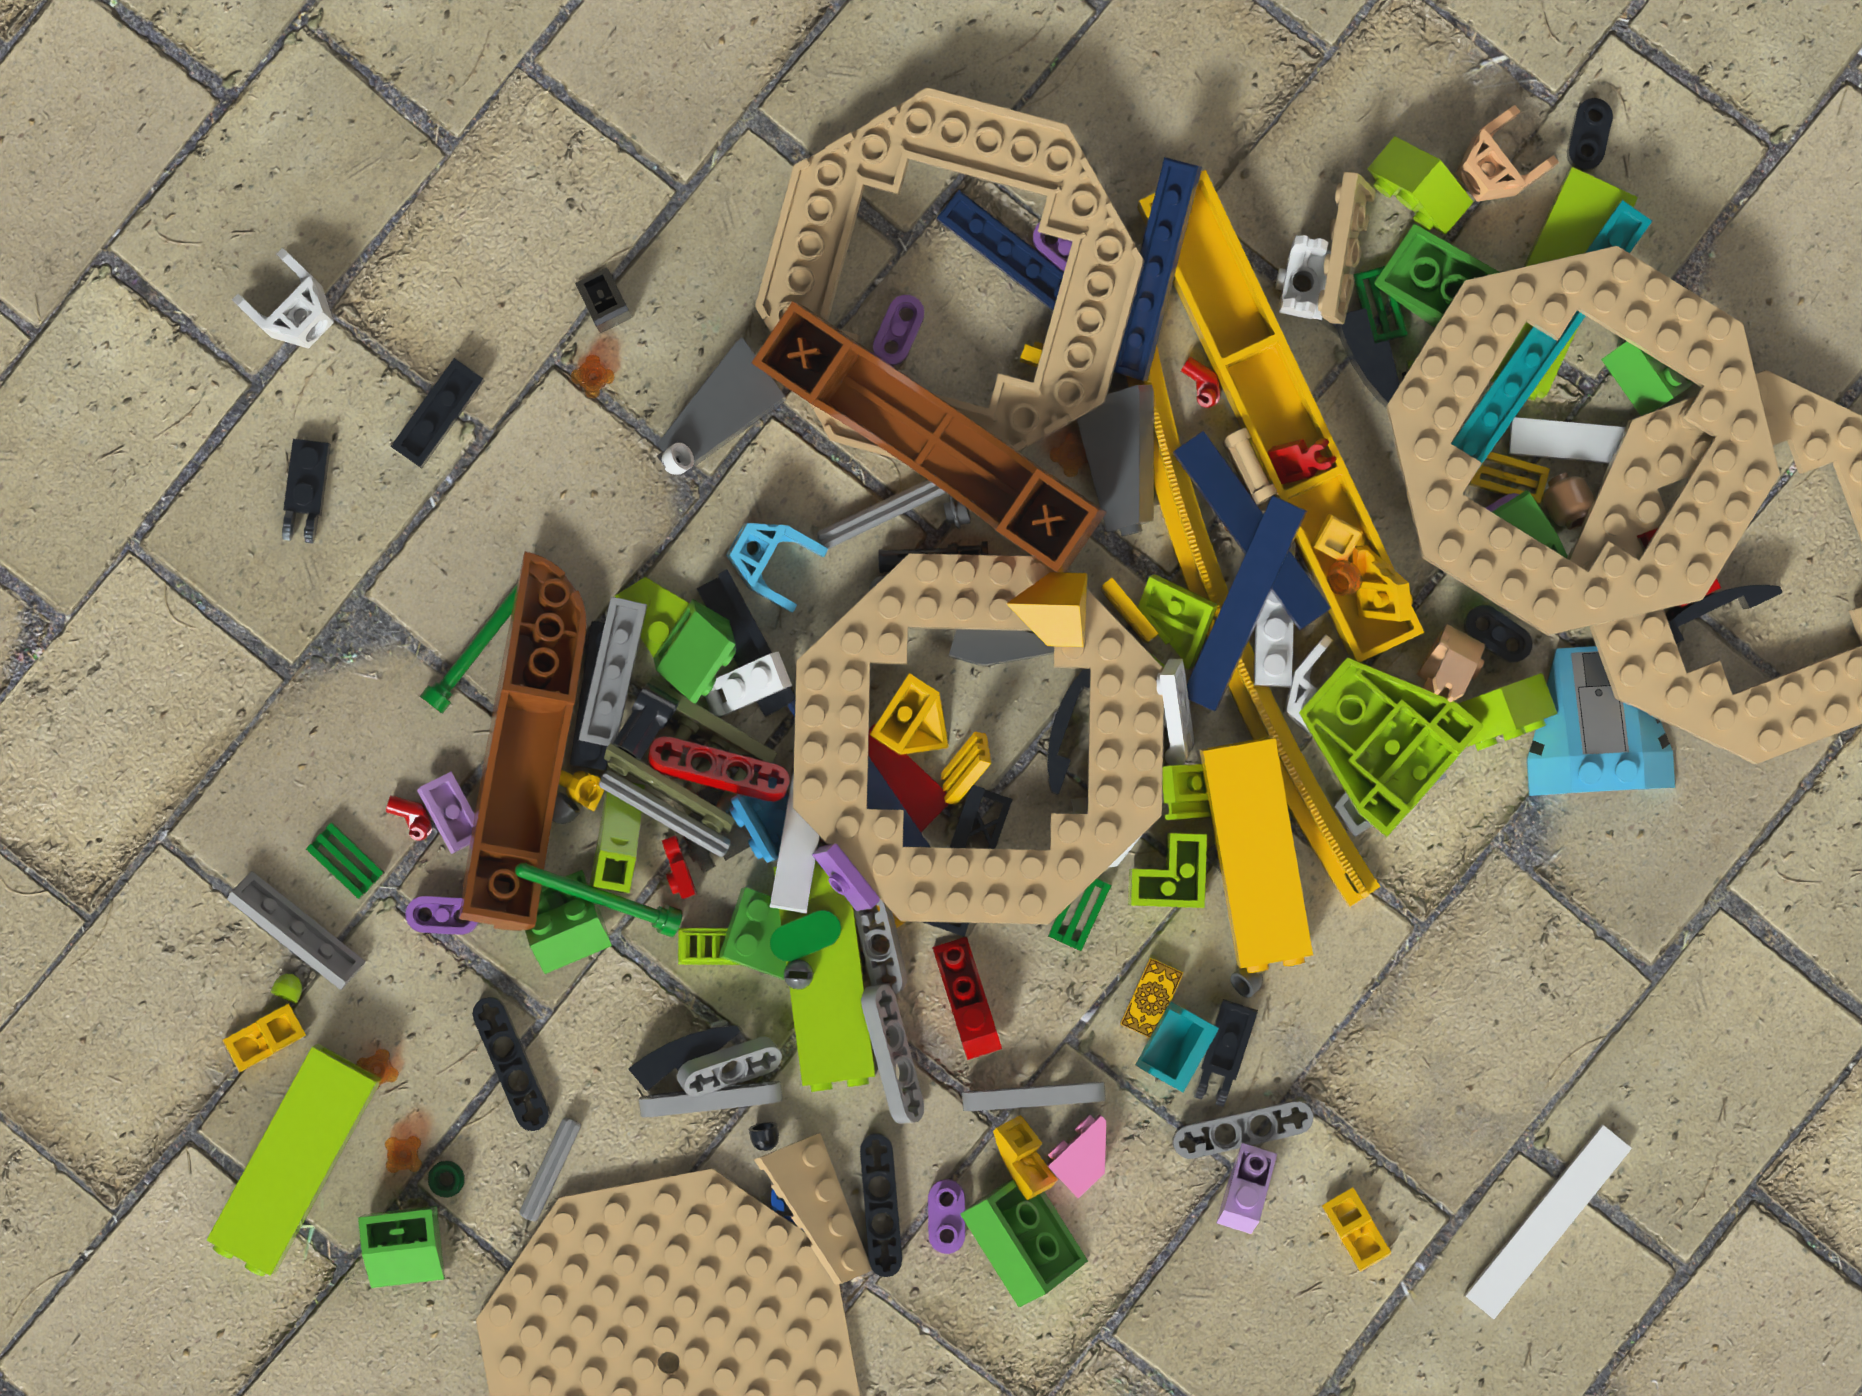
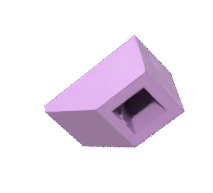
M1244 1143L1241 1144L1225 1189L1217 1224L1252 1234L1261 1218L1277 1157L1276 1153Z

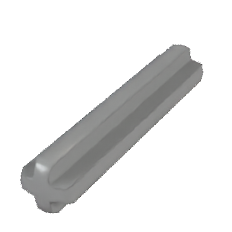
M567 1117L562 1119L519 1211V1214L525 1219L535 1222L539 1218L581 1128V1124Z

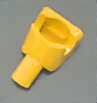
M561 770L559 785L567 788L566 793L569 798L594 812L604 792V789L599 786L601 777L584 771H577L572 775Z

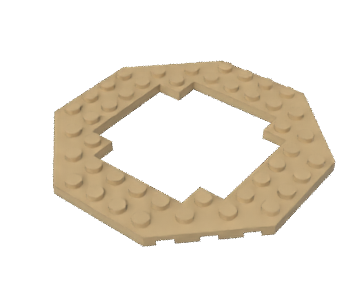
M926 87L897 107H892L870 120L863 127L846 134L826 146L822 151L808 159L805 158L793 166L755 307L770 332L773 331L792 301L807 307L828 322L864 188L868 186L900 195L909 160L1046 196L1047 199L1038 232L1072 241V246L1034 382L998 373L989 409L934 394L1020 452L1105 403L1143 269L1144 259L1067 124ZM841 330L859 343L860 335ZM810 404L830 441L895 458L839 420Z
M1618 246L1464 281L1386 406L1389 421H1391L1401 471L1403 472L1411 514L1417 530L1422 558L1547 636L1703 600L1780 476L1743 323ZM1576 311L1584 314L1702 387L1683 419L1714 437L1639 560L1607 541L1588 571L1463 495V492L1482 463L1450 444L1525 323H1529L1558 341Z
M1768 370L1756 373L1772 444L1776 445L1787 440L1799 474L1833 462L1862 542V416ZM1696 396L1628 421L1623 432L1622 441L1609 463L1602 479L1603 483L1595 501H1592L1575 546L1571 548L1567 557L1568 560L1588 571L1607 541L1639 560L1643 552L1637 535L1658 528L1667 514L1658 488L1690 477L1714 437L1683 419ZM1862 606L1849 610L1861 645L1733 694L1720 661H1715L1686 672L1664 609L1589 626L1615 699L1634 706L1674 727L1685 730L1716 747L1734 753L1753 764L1764 762L1862 724Z
M908 554L796 661L793 809L828 845L838 844L880 897L879 899L900 921L1049 925L1162 816L1163 695H1159L1157 692V675L1164 668L1088 589L1084 647L1054 646L1053 668L1090 669L1087 814L1051 813L1050 850L903 847L904 810L867 809L870 664H907L908 628L1032 631L1006 603L1048 573L1056 572L1034 556Z

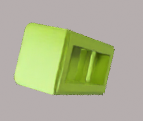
M679 928L678 965H740L719 957L720 936H726L728 928ZM690 935H697V957H690ZM705 935L712 936V957H705Z

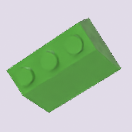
M1013 1178L960 1213L1018 1307L1047 1294L1088 1262L1045 1191L1026 1200Z

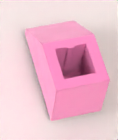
M1101 1114L1095 1119L1088 1115L1074 1129L1078 1135L1067 1144L1062 1140L1048 1153L1052 1160L1047 1163V1166L1077 1198L1081 1197L1105 1174L1106 1120Z

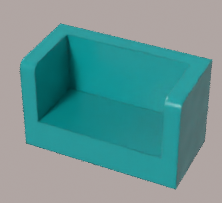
M1170 1001L1135 1066L1184 1093L1219 1028Z

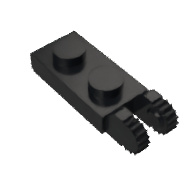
M293 439L283 508L285 511L282 528L283 540H292L295 533L296 513L308 514L304 528L305 543L313 544L315 541L318 518L322 516L331 449L330 443Z
M1222 999L1214 1026L1218 1027L1219 1030L1203 1057L1200 1067L1202 1072L1194 1093L1195 1098L1202 1100L1206 1094L1212 1072L1224 1076L1215 1098L1216 1105L1224 1107L1232 1082L1237 1078L1258 1010Z

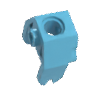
M743 523L726 554L727 558L748 589L793 613L797 604L771 590L763 580L761 573L780 542H795L821 557L826 555L828 548L788 525ZM751 541L757 546V551L753 555H750L746 548L747 544Z

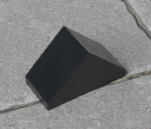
M608 267L575 283L600 334L633 318Z

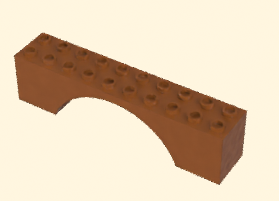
M794 301L791 302L751 362L810 404L839 420L918 472L974 512L997 532L1056 572L1066 573L1107 513L819 315Z

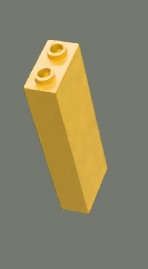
M1270 736L1199 749L1237 965L1240 968H1247L1248 973L1268 970V964L1283 961V966L1305 963L1304 957L1313 956L1276 738Z

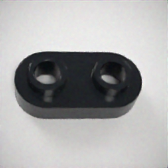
M1587 99L1575 112L1567 147V159L1572 167L1580 171L1595 169L1602 162L1605 155L1613 113L1609 104L1602 99ZM1589 111H1598L1601 115L1600 121H1592L1589 118ZM1581 146H1590L1593 150V155L1590 157L1584 156L1581 153Z
M1479 605L1467 613L1464 620V628L1467 635L1485 644L1487 650L1503 661L1516 663L1524 660L1530 654L1532 638L1528 631L1489 605ZM1480 617L1488 621V628L1485 631H1481L1476 627V621ZM1509 638H1514L1518 642V649L1514 652L1509 651L1506 647V641Z

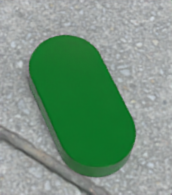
M816 911L778 927L771 936L770 948L773 954L782 961L797 960L834 944L841 934L840 921L836 915L829 911Z

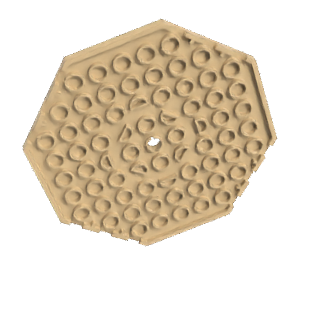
M714 1168L559 1197L476 1319L490 1396H861L840 1285L834 1284L810 1247L812 1242L802 1229H799L796 1224L788 1221L780 1213L773 1211L771 1207ZM665 1352L675 1353L679 1358V1367L673 1372L663 1371L659 1365V1357Z

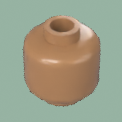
M1567 473L1557 475L1548 482L1549 488L1544 492L1542 500L1557 526L1567 527L1568 530L1579 528L1582 526L1595 498L1583 477H1569Z

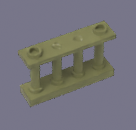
M652 677L649 682L650 684L680 701L672 718L678 721L677 725L679 726L672 738L687 741L691 734L696 735L698 733L709 740L708 743L711 748L774 763L777 752ZM610 743L608 745L604 759L609 761L608 766L612 770L624 776L629 773L703 818L702 823L718 833L723 830L730 834L735 820L728 813L733 806L731 798L739 795L738 793L725 790L716 806L697 796L703 784L687 781L686 785L682 787L664 774L659 773ZM664 750L661 754V760L668 761L670 751ZM702 758L695 770L699 772L708 771L711 768V764L707 759ZM739 768L732 780H744L747 774L742 768Z

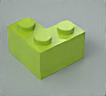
M1396 136L1393 137L1367 168L1376 180L1373 184L1374 187L1388 198H1391L1392 195L1396 196L1405 207L1413 210L1416 213L1413 219L1427 231L1434 228L1446 235L1473 203V200L1439 158Z
M1543 673L1458 703L1484 725L1467 746L1475 744L1477 751L1498 744L1496 737L1499 735H1503L1504 740L1507 741L1546 726L1545 718L1558 714Z
M1167 833L1166 869H1129L1128 905L1205 908L1207 834Z

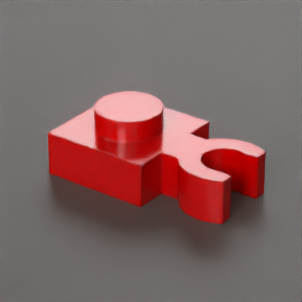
M1326 438L1318 439L1310 448L1307 447L1304 439L1273 446L1267 453L1281 484L1310 478L1317 472V469H1328L1337 459L1335 456L1324 457L1320 454L1319 450H1323L1329 444V440Z
M677 836L661 840L672 871L666 874L673 895L680 893L681 899L697 895Z

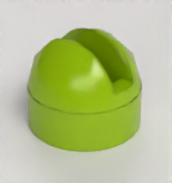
M286 973L276 979L270 993L287 1001L298 1003L302 994V984L297 976Z

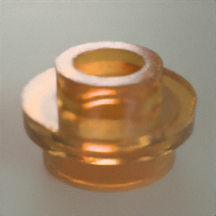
M1347 560L1334 562L1330 566L1326 578L1331 590L1340 596L1356 593L1361 588L1363 581L1360 570Z

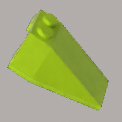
M1348 657L1299 712V715L1357 812L1385 837H1388L1484 727L1457 702H1450L1448 698Z

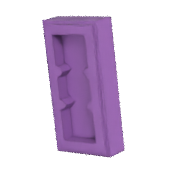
M838 844L820 846L812 854L829 876L828 881L832 888L839 894L844 895L856 911L871 909L880 901V897Z

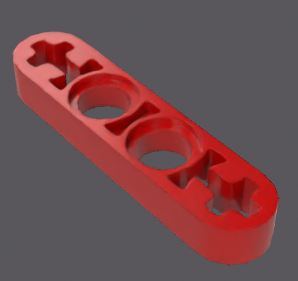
M663 736L657 738L651 744L648 754L650 767L661 774L765 801L775 802L781 800L785 796L790 783L788 772L777 764L672 737ZM663 750L670 751L668 761L661 760ZM682 753L687 754L684 766L679 765ZM703 757L710 762L711 768L708 771L699 772L692 767L691 761L694 758ZM734 766L740 767L746 772L747 777L741 781H734L727 775V770ZM754 772L758 773L756 785L751 784ZM770 777L777 779L775 789L768 787Z

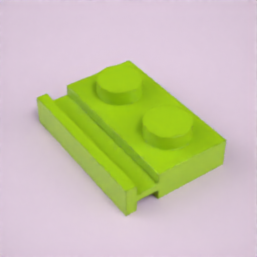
M1202 764L1164 766L1162 790L1164 804L1168 803L1169 814L1165 815V820L1211 817Z

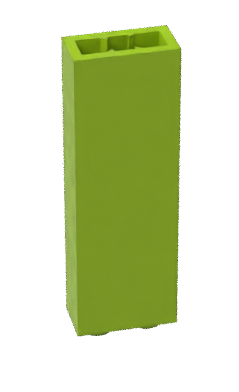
M1572 167L1566 173L1523 267L1584 254L1619 203L1623 200L1634 208L1638 197ZM1527 322L1525 323L1490 379V382L1494 383L1532 329V325ZM1576 331L1528 399L1535 400L1536 397L1542 399L1548 394Z
M815 861L807 912L801 913L779 909L781 926L821 910L829 911L836 915L841 924V934L834 944L797 959L806 961L812 967L814 976L810 985L804 989H793L789 986L802 1086L810 1085L811 1092L833 1089L832 1082L846 1080L847 1087L868 1085V1077L876 1076L872 1043L861 1004L862 994L865 989L854 908L844 895L839 894L832 888L828 881L829 876L817 861ZM789 971V978L807 979L808 972Z
M319 1043L311 1047L206 1240L214 1244L213 1250L229 1259H232L233 1256L246 1262V1269L262 1277L265 1274L271 1276L278 1271L382 1078Z

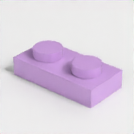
M449 772L419 787L417 791L450 853L453 854L469 846L475 814L453 773Z

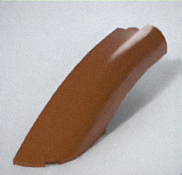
M526 551L524 552L493 707L459 919L491 924L494 925V929L513 931L529 930L536 925L542 885L517 876L515 868L520 863H526L543 870L545 867L559 779L576 699L587 625L582 597L579 591H576L567 579L565 572L546 558Z

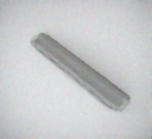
M927 479L820 530L817 533V537L821 545L830 549L946 492Z
M607 770L599 782L600 788L719 857H723L728 851L731 841L610 770Z

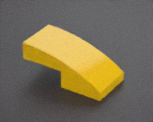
M288 1003L260 1018L255 1023L223 1039L222 1042L240 1073L300 1040L306 1034Z
M1022 1115L995 1128L993 1133L1002 1159L1026 1200L1052 1188L1058 1179L1037 1153V1150L1043 1143Z
M1354 1187L1322 1205L1359 1272L1392 1254Z

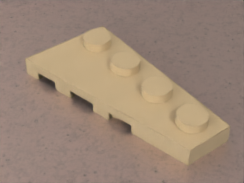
M1344 172L1342 183L1339 182L1336 188L1335 199L1339 206L1337 218H1333L1330 224V239L1333 242L1331 254H1327L1324 261V274L1327 276L1325 290H1321L1318 297V310L1321 312V316L1329 323L1344 324L1354 285V277L1349 272L1351 267L1355 268L1359 264L1362 251L1358 235L1361 231H1367L1370 219L1369 215H1366L1365 206L1367 201L1374 202L1376 190L1359 173Z
M821 1133L809 1136L754 1159L760 1170H765L773 1182L771 1187L778 1198H783L793 1213L791 1218L799 1229L803 1228L812 1242L810 1247L835 1285L843 1284L872 1271Z

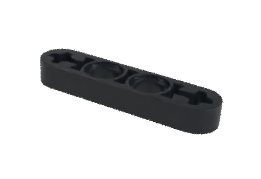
M494 997L483 998L473 1008V1020L519 1125L527 1131L540 1130L546 1126L550 1119V1109L511 1017L501 1000ZM486 1003L491 1008L498 1007L500 1013L495 1015L498 1027L506 1023L508 1030L496 1032L490 1038L486 1030H492V1024L489 1019L482 1020L480 1014L485 1011L483 1005ZM502 1036L510 1038L515 1046L514 1052L507 1058L498 1056L494 1050L496 1040ZM515 1070L525 1072L529 1078V1084L523 1091H515L509 1085V1076ZM533 1090L537 1097L530 1098L531 1104L534 1109L541 1108L543 1114L538 1117L540 1123L536 1125L532 1120L526 1121L523 1115L528 1112L525 1101L517 1105L515 1098L526 1096Z
M873 1133L865 1137L860 1146L869 1263L875 1274L881 1277H890L895 1275L902 1266L894 1155L889 1138L881 1133ZM872 1140H879L881 1146L887 1147V1152L881 1154V1166L888 1163L890 1171L878 1169L867 1173V1165L874 1167L873 1155L866 1153V1148L872 1146ZM883 1176L887 1178L890 1183L888 1194L883 1197L872 1195L869 1190V1183L874 1177ZM879 1213H887L893 1219V1228L885 1234L876 1232L872 1226L874 1216ZM895 1237L896 1244L888 1243V1250L890 1256H896L897 1262L891 1263L889 1270H883L882 1264H876L875 1258L881 1257V1244L873 1246V1239L887 1240Z

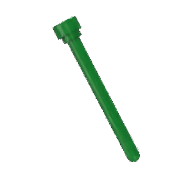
M517 584L439 683L435 681L432 687L428 685L421 693L420 697L443 714L451 704L449 699L453 695L450 693L512 614Z
M520 863L515 868L516 875L521 878L651 922L652 927L656 928L660 934L673 937L680 927L682 921L681 909L669 905L665 907L658 906L655 909L526 863Z

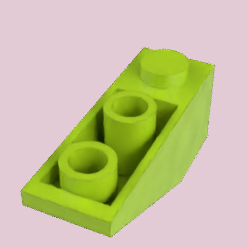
M633 783L641 789H645V785ZM607 791L589 886L630 893L642 811Z

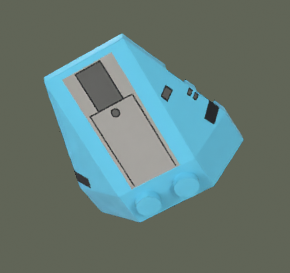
M1596 646L1557 648L1547 680V687L1558 714L1545 718L1546 726L1535 730L1531 748H1529L1526 759L1529 796L1675 788L1673 750L1661 721L1634 706L1615 699Z

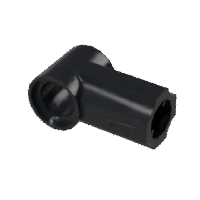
M648 682L637 697L631 709L633 712L619 732L613 745L641 761L661 728L664 729L672 718L680 701Z

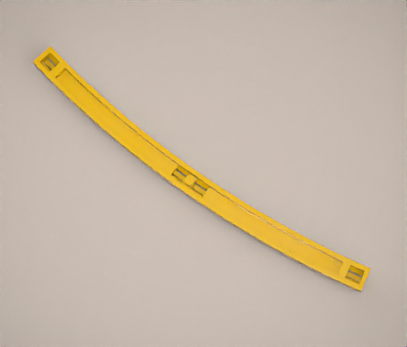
M1156 345L1148 380L1143 381L1125 376L1128 388L1135 385H1152L1154 490L1187 589L1218 604L1215 612L1217 619L1229 591L1211 545L1191 479L1173 455V452L1181 444ZM1214 618L1212 619L1211 625H1210L1209 630H1208V632H1207V635H1206V638H1207V639H1208V637H1209V635H1210V632H1211V630H1212V628H1213V626H1214V624H1215ZM1248 641L1230 680L1228 689L1252 739L1270 736L1276 738L1287 806L1347 905L1351 907L1381 886L1362 859L1325 797L1300 751L1269 686H1254L1255 654ZM1344 874L1348 875V877L1354 884L1355 888L1357 889V893L1355 892V890L1353 889V887L1351 886V884L1349 883L1348 879Z

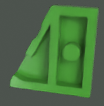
M743 887L741 888L719 957L785 980L784 970L786 968V961L778 959L770 948L771 936L781 926L779 909L770 907L771 896Z

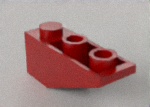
M967 936L932 947L967 1060L1001 1050L1000 1039Z

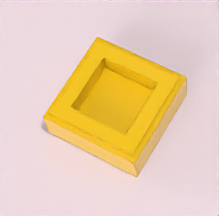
M1328 514L1311 546L1346 564L1363 531Z

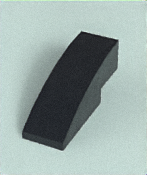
M1366 308L1347 312L1344 324H1336L1341 343L1364 385L1378 402L1386 408L1400 385L1389 340L1374 343Z
M737 1024L691 1033L647 1054L628 1068V1070L644 1089L648 1091L674 1068L679 1071L680 1067L687 1061L720 1050L739 1034L742 1029Z

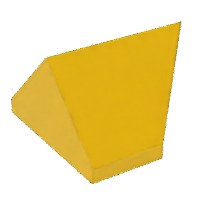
M1050 572L1006 603L1047 646L1084 647L1087 573Z
M909 673L871 731L870 736L900 755L947 749L949 745L940 692Z

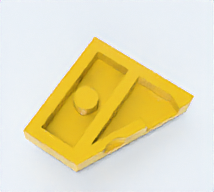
M1367 545L1354 547L1352 555L1358 617L1398 622L1412 620L1411 607L1413 599L1409 582Z

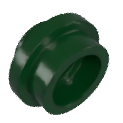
M441 1161L435 1164L428 1174V1185L431 1191L437 1196L444 1198L458 1194L465 1183V1175L462 1168L453 1161ZM443 1172L452 1174L453 1183L446 1186L441 1183L440 1177Z

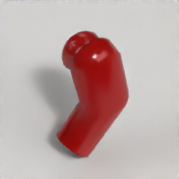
M1190 356L1180 372L1196 381L1197 402L1201 407L1210 408L1215 406L1219 402L1221 395L1218 376L1214 371Z
M390 795L386 813L404 817L410 830L409 835L413 840L421 841L429 836L432 831V822L425 807L421 803Z

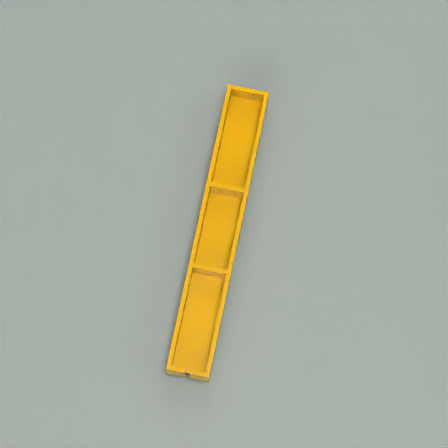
M1203 170L1200 173L1173 285L1214 372L1218 376L1222 389L1241 429L1247 428L1251 436L1248 440L1269 483L1274 484L1278 492L1275 496L1307 510L1294 541L1316 588L1331 607L1328 613L1349 658L1361 663L1423 634L1424 630L1413 607H1411L1412 620L1402 622L1358 617L1352 553L1345 564L1311 546L1328 514H1331L1363 531L1355 547L1367 545L1394 569L1206 170ZM1155 193L1139 200L1137 206L1146 228ZM1326 438L1329 440V444L1323 450H1319L1322 456L1327 458L1335 456L1337 459L1328 469H1317V472L1310 478L1281 484L1267 453L1273 446L1304 439L1307 447L1310 448L1318 439Z

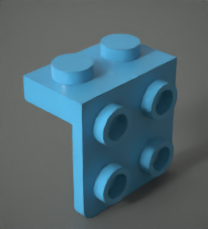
M774 777L770 778L768 787L775 789L777 779ZM788 791L781 800L775 802L741 794L731 798L734 806L730 808V812L739 827L746 826L752 837L748 840V843L758 859L764 858L767 863L777 860L779 857L789 799Z

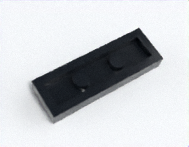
M454 358L391 447L422 469L485 380Z

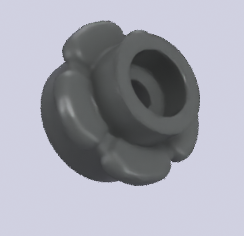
M950 496L951 501L944 503L948 524L955 523L956 528L961 529V525L971 523L970 511Z

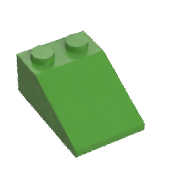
M1413 224L1374 284L1435 328L1464 281L1500 272L1420 226Z

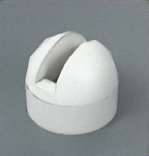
M675 443L663 453L662 463L666 466L665 470L668 473L679 475L693 467L694 456L688 446L683 443Z

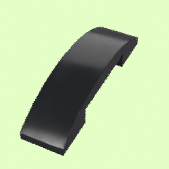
M1748 585L1729 588L1708 594L1701 601L1687 604L1667 620L1677 644L1684 641L1678 627L1735 599H1738L1744 610L1755 607L1783 592L1780 586Z
M1083 669L1069 687L1059 705L1050 731L1047 750V774L1050 791L1056 795H1059L1071 759L1057 754L1081 688L1090 691V669Z

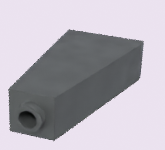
M743 338L733 345L657 443L662 450L657 455L661 463L662 455L667 448L675 443H683L693 453L694 465L692 468H694L786 401L785 395L772 377L751 363L755 358V354ZM690 468L689 470H687L686 472H684V473H682V474H679L680 477L683 476L684 474H686V473H687L688 471H690L692 468Z
M1135 385L1107 394L1105 403L1077 419L1100 508L1107 512L1103 517L1107 532L1120 531L1122 537L1142 532V524L1154 521V391L1152 385Z

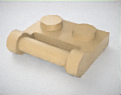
M1243 428L1227 436L1223 445L1242 485L1257 506L1268 502L1278 492L1274 484L1269 483L1248 440L1251 436L1247 428Z

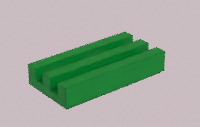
M1385 266L1353 274L1361 309H1367L1374 343L1391 341L1408 335L1399 302L1387 294L1397 330L1391 331L1380 290L1374 284L1377 280L1376 276L1381 274ZM1365 279L1369 281L1383 334L1378 335L1363 282Z
M330 823L316 837V840L306 848L315 859L358 899H361L385 874L334 823ZM332 834L374 873L370 878L328 840ZM321 845L363 883L360 888L318 849Z
M1099 879L1094 880L1085 889L1065 935L1059 934L1058 931L1071 904L1056 917L1048 937L1082 951L1112 885ZM1095 886L1101 888V891L1078 941H1074L1071 939Z

